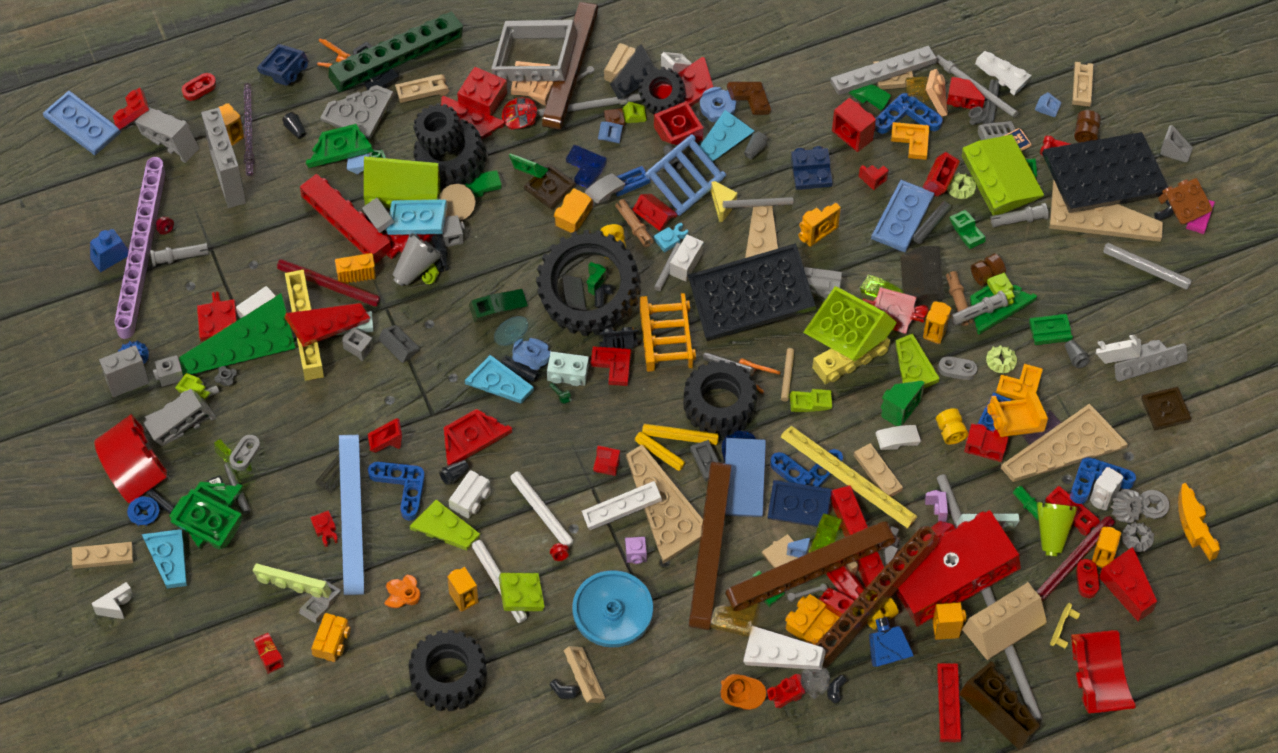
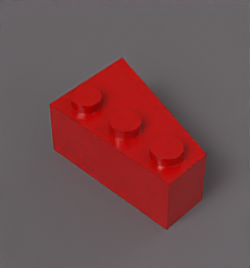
M1131 547L1105 565L1101 570L1099 579L1139 622L1154 611L1157 600L1134 548Z

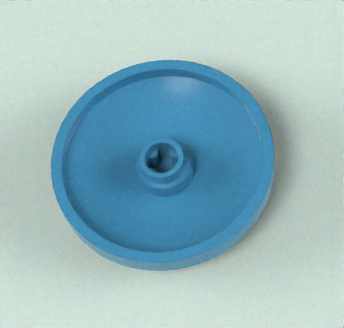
M604 571L589 577L580 585L573 599V618L578 630L589 641L604 647H621L635 642L647 631L653 616V601L647 587L635 576L622 571Z

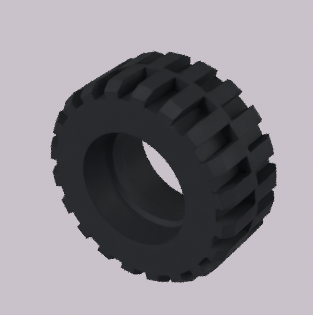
M463 119L460 121L463 126L464 135L461 136L462 141L457 144L460 147H464V149L455 159L445 162L437 161L440 152L437 154L428 153L426 149L421 147L419 141H416L414 144L413 156L415 161L439 164L442 190L453 184L465 185L468 183L469 185L473 182L474 178L477 179L480 175V170L483 171L487 161V151L480 133L473 124H468V121ZM444 126L434 129L433 132L441 130Z
M719 360L718 363L710 361L706 366L702 364L698 366V371L695 369L690 373V377L685 382L683 406L687 419L691 420V424L695 428L700 427L699 431L727 436V433L733 435L738 433V429L743 430L747 427V423L752 421L753 414L756 412L757 386L755 381H753L752 375L749 372L745 373V368L742 366L737 367L734 362L729 364L725 363V360ZM725 389L732 392L738 398V401L729 407L717 408L709 405L702 397L710 390Z
M442 630L436 631L434 636L432 634L425 636V641L420 640L416 644L417 649L412 650L411 659H409L408 664L411 687L413 692L416 693L417 698L420 701L424 700L425 705L430 708L434 705L436 710L442 711L443 708H447L448 711H454L456 707L463 709L466 703L472 704L475 702V696L479 697L482 694V687H485L487 682L485 654L482 652L481 646L476 644L475 639L471 636L466 638V633L461 631L456 634L454 630H448V633H442ZM445 658L458 659L467 666L464 676L452 683H441L434 680L429 675V670L434 663Z

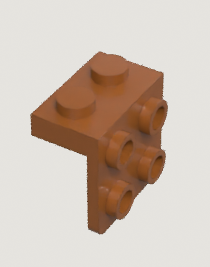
M1197 178L1190 181L1188 179L1183 180L1175 188L1170 186L1162 191L1163 194L1158 197L1161 204L1166 203L1167 200L1169 201L1177 219L1182 225L1212 211V206Z

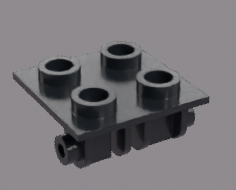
M623 327L621 331H615L614 328L603 329V332L598 337L603 339V342H599V346L613 348L614 339L615 348H617V339H620V347L623 349L622 338H624L625 349H633L634 346H638V340L634 339V336H637L638 329L634 330L633 327Z

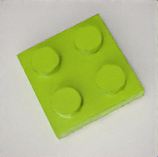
M539 573L499 574L498 579L504 611H543L544 601Z

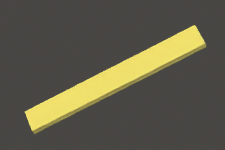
M790 426L781 435V438L846 485H850L853 490L906 528L915 522L917 515L793 426Z

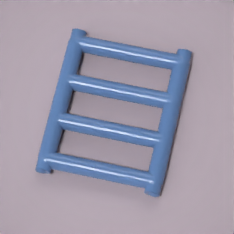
M692 134L644 174L647 179L651 178L677 209L676 213L679 216L711 190V182L716 181L719 183L726 177L725 172H720L694 141L696 138ZM688 146L691 147L715 176L709 182L703 178L682 153ZM675 157L680 160L701 185L702 188L696 193L692 191L669 163ZM664 168L689 197L685 203L681 204L656 174L659 170Z

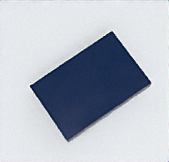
M773 480L767 519L826 528L832 489Z

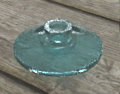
M515 316L504 321L495 331V342L498 345L506 346L518 341L526 333L528 321L522 316Z

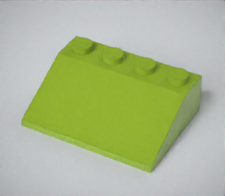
M1012 134L980 140L962 148V158L992 216L1004 214L1044 197V193Z
M364 156L365 205L375 198H378L384 208L388 209L391 208L392 201L439 200L441 185L438 163Z
M835 286L803 333L855 362L885 340L897 322L884 311Z

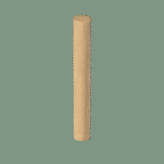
M788 348L786 353L781 393L782 401H788L795 351L792 348Z

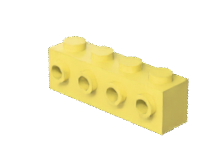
M887 337L855 362L835 350L829 349L813 359L812 368L824 384L835 382L840 376L853 372L856 367L868 364L878 355H884L889 349L890 340Z

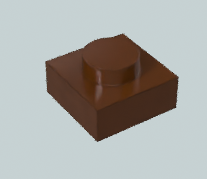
M622 108L604 110L605 122L625 127Z

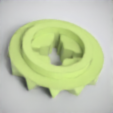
M958 172L956 175H953L947 191L955 198L966 199L974 194L976 182L973 181V177L967 176V173L963 175ZM964 182V186L959 190V184Z
M1000 345L999 347L993 346L988 351L986 361L993 371L1008 373L1015 368L1017 357L1015 351L1010 350L1009 346L1002 347ZM1000 354L1003 355V358H1006L1003 364L999 359Z

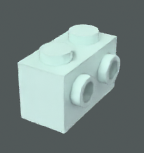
M551 352L547 369V381L557 384L568 383L573 386H585L589 357Z

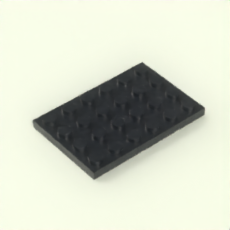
M1142 132L1044 149L1042 152L1069 213L1159 197L1163 194L1162 191L1168 188Z
M796 243L688 275L706 341L816 310Z

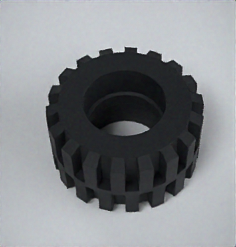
M655 67L653 72L649 70L646 72L647 76L643 75L641 78L643 82L639 83V95L645 108L650 113L656 114L685 102V85L676 71L673 72L671 68L666 70L665 67H661V70H658ZM661 84L672 86V92L667 98L656 99L652 96L657 86Z
M437 103L436 106L429 105V108L422 109V113H418L417 118L414 120L415 125H413L416 137L421 147L426 149L428 153L437 154L440 152V154H445V151H452V148H456L458 146L457 143L462 141L461 136L464 135L462 123L457 112L451 106L448 107L447 104L442 106L440 103ZM444 126L441 130L433 132L434 129Z

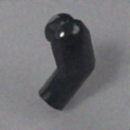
M1168 200L1166 201L1168 207L1154 214L1156 220L1161 221L1169 218L1174 213Z
M602 284L595 291V308L603 307L604 298L614 292V287L611 284Z
M839 675L827 686V697L834 704L841 701L840 688L847 683L843 675Z
M554 679L549 684L560 699H574L580 693L577 686H562L558 679Z

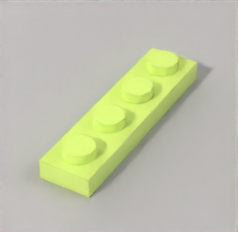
M255 564L253 568L257 580L264 584L272 583L283 589L286 587L291 588L298 593H310L317 598H329L332 592L326 581L260 564Z

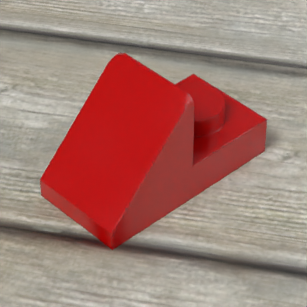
M396 418L368 433L370 451L376 453L389 445L398 449L401 448L402 432L400 419Z

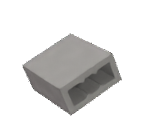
M136 345L99 359L112 397L149 384L144 364Z

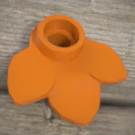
M407 574L402 581L393 579L387 582L386 589L391 594L384 603L387 607L400 608L405 604L415 605L419 602L421 593L417 588V580L412 575Z

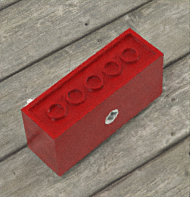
M991 510L983 511L977 514L973 520L959 524L955 530L944 532L940 536L936 547L895 593L916 627L934 617L936 604L961 603L1020 570L1019 553ZM918 550L911 551L910 556H915ZM900 564L896 571L903 570L905 564Z

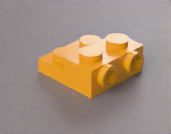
M834 203L832 206L825 207L822 212L818 208L806 212L802 222L799 224L801 232L798 234L800 240L803 243L806 242L811 247L836 230L839 226L841 207Z
M809 594L807 598L803 596L797 604L799 608L795 613L791 611L785 619L787 622L786 630L803 642L815 645L840 617L826 609V604Z

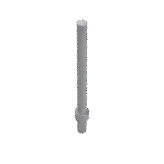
M940 55L936 56V62L943 66L944 70L949 74L952 73L958 78L970 80L984 97L1013 118L1017 116L1018 111L959 70L953 62L945 60Z
M638 93L626 95L619 100L617 97L569 104L567 112L615 104L626 105L628 102L640 101L641 98ZM545 108L537 109L536 117L543 116Z

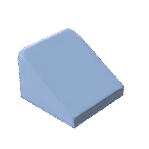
M370 153L348 158L347 170L356 174L361 173L364 170V156L369 157Z

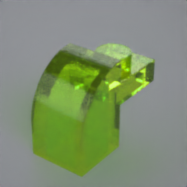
M823 513L809 553L836 542L842 519Z

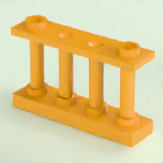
M685 293L681 294V303L652 305L648 303L647 296L640 297L639 308L647 372L654 371L655 364H658L659 361L688 359V367L692 368L693 361L696 360V351L691 347L687 312H690L689 300L685 299ZM682 311V319L653 321L649 317V315L655 312ZM684 327V335L655 338L651 334V331H654V329ZM686 343L687 352L657 354V352L653 351V347L664 344Z

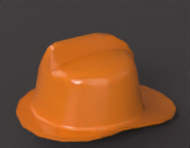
M732 674L721 681V698L729 705L751 710L759 707L765 700V686L757 679L740 674Z

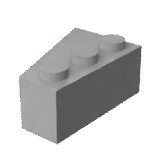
M149 107V110L135 121L143 136L158 146L163 144L168 147L167 151L171 154L175 152L180 155V159L184 163L200 149L190 131L189 124L184 120H178L172 115L164 114L160 110Z
M192 389L181 393L180 397L173 402L166 404L158 413L151 415L144 424L154 441L164 446L183 436V432L191 427L197 429L201 427L199 423L209 418L212 421L216 419V416L206 400Z

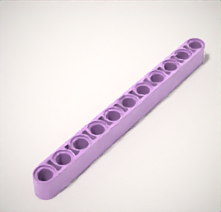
M152 157L146 163L115 317L117 333L123 339L132 337L135 332L165 179L163 161L158 157Z

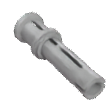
M1045 203L1035 207L1026 206L1024 210L991 216V224L994 228L1021 221L1033 222L1035 219H1048V209Z
M207 243L176 249L166 247L165 250H150L153 267L160 263L168 262L171 264L173 260L209 255Z
M998 291L994 296L984 297L982 302L951 314V320L956 326L985 312L993 313L999 307L1008 306L1007 298L1002 291Z

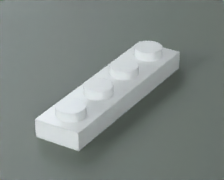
M655 481L585 509L582 513L588 529L592 530L662 501Z

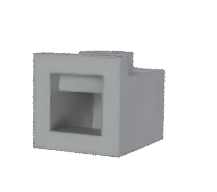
M354 327L344 335L342 340L343 348L359 357L361 361L374 348L372 337Z

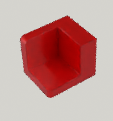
M862 165L859 170V177L875 190L887 181L889 170L885 166L877 169L873 165L868 168Z
M597 446V456L593 471L616 476L620 462V450Z

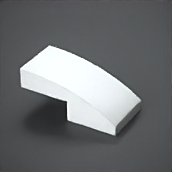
M916 425L896 426L876 432L881 450H897L900 446H915L921 442Z

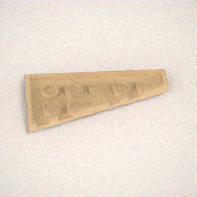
M1053 180L1050 229L1161 242L1163 222L1119 204L1069 213Z

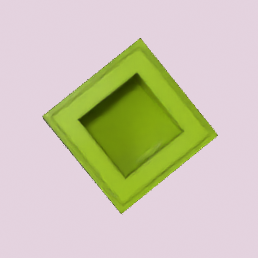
M628 102L623 107L625 123L646 121L644 105Z

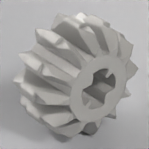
M1129 489L1116 492V498H1112L1114 503L1110 506L1114 509L1112 515L1116 516L1117 520L1127 523L1139 520V514L1143 513L1141 511V507L1144 506L1141 503L1143 497L1139 496L1138 492Z

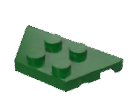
M352 124L322 132L318 143L312 149L314 154L311 159L306 160V165L308 168L371 153L374 152V149L357 124Z
M1012 285V292L1015 296L1012 298L1013 304L999 307L993 313L985 312L974 317L977 334L980 335L1037 300V295L1034 293L1030 295L1021 291V287ZM989 286L970 296L971 306L982 302L984 297L994 296Z
M199 482L194 490L230 508L244 488L240 484L230 486L225 485V483L211 484L210 482ZM189 533L196 546L201 549L206 541Z

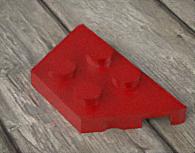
M701 57L678 73L686 88L684 100L687 101L690 107L700 101L706 90L713 88L704 57ZM661 84L654 89L652 96L665 99L671 94L672 86Z
M442 96L441 106L443 104H447L448 107L451 106L457 112L460 120H466L468 124L471 123L475 126L482 139L492 135V131L495 129H502L505 126V121Z
M475 409L443 427L447 466L465 460L512 433L511 426H504L497 419L486 416L484 412Z

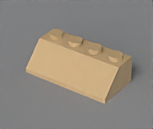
M1027 582L970 617L962 630L983 656L989 660L1047 623L1041 597Z

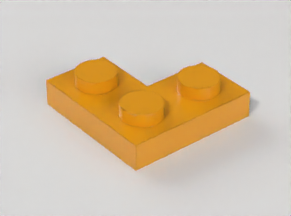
M893 122L891 141L909 143L908 158L926 160L929 126Z
M1024 364L1020 379L1001 375L996 393L1015 400L1026 399L1028 391L1035 390L1037 392L1043 369Z

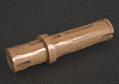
M625 200L618 201L621 206L616 203L615 207L631 227L633 235L638 237L644 247H649L650 243L652 244L654 240L646 231V226L638 220Z
M952 271L950 272L951 276L949 273L946 274V278L950 287L949 293L953 296L957 311L959 312L968 308L963 293L964 287L960 284L958 273ZM973 319L962 322L961 325L967 326L969 323L972 324Z

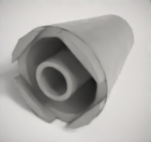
M414 233L410 234L393 272L395 277L393 280L401 286L404 284L408 286L442 256L436 248L427 241L419 240L420 237Z

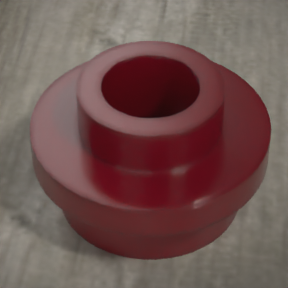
M161 217L156 222L157 231L162 235L168 234L174 227V221L169 217Z

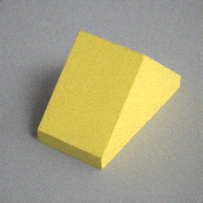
M713 181L711 182V194L719 222H723L733 208H723L722 203L723 201L737 200V192Z

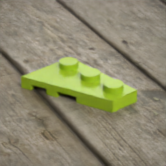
M913 333L896 340L895 347L902 383L922 380L925 382L924 388L938 383L940 378Z
M435 500L410 525V530L420 531L428 537H436L444 540L447 544L466 551L480 538V533L438 500Z

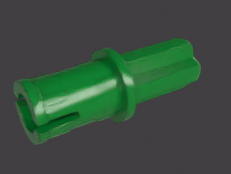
M1018 486L1013 491V494L1024 505L1023 508L1027 509L1039 521L1036 498H1032L1022 486Z

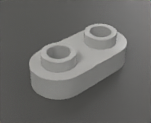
M944 357L939 362L938 370L946 377L971 380L976 375L977 366L971 360Z
M244 436L230 455V465L234 470L242 471L248 468L260 450V442L256 436Z

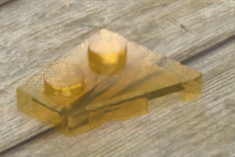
M758 603L741 611H733L731 606L715 607L710 628L749 637Z

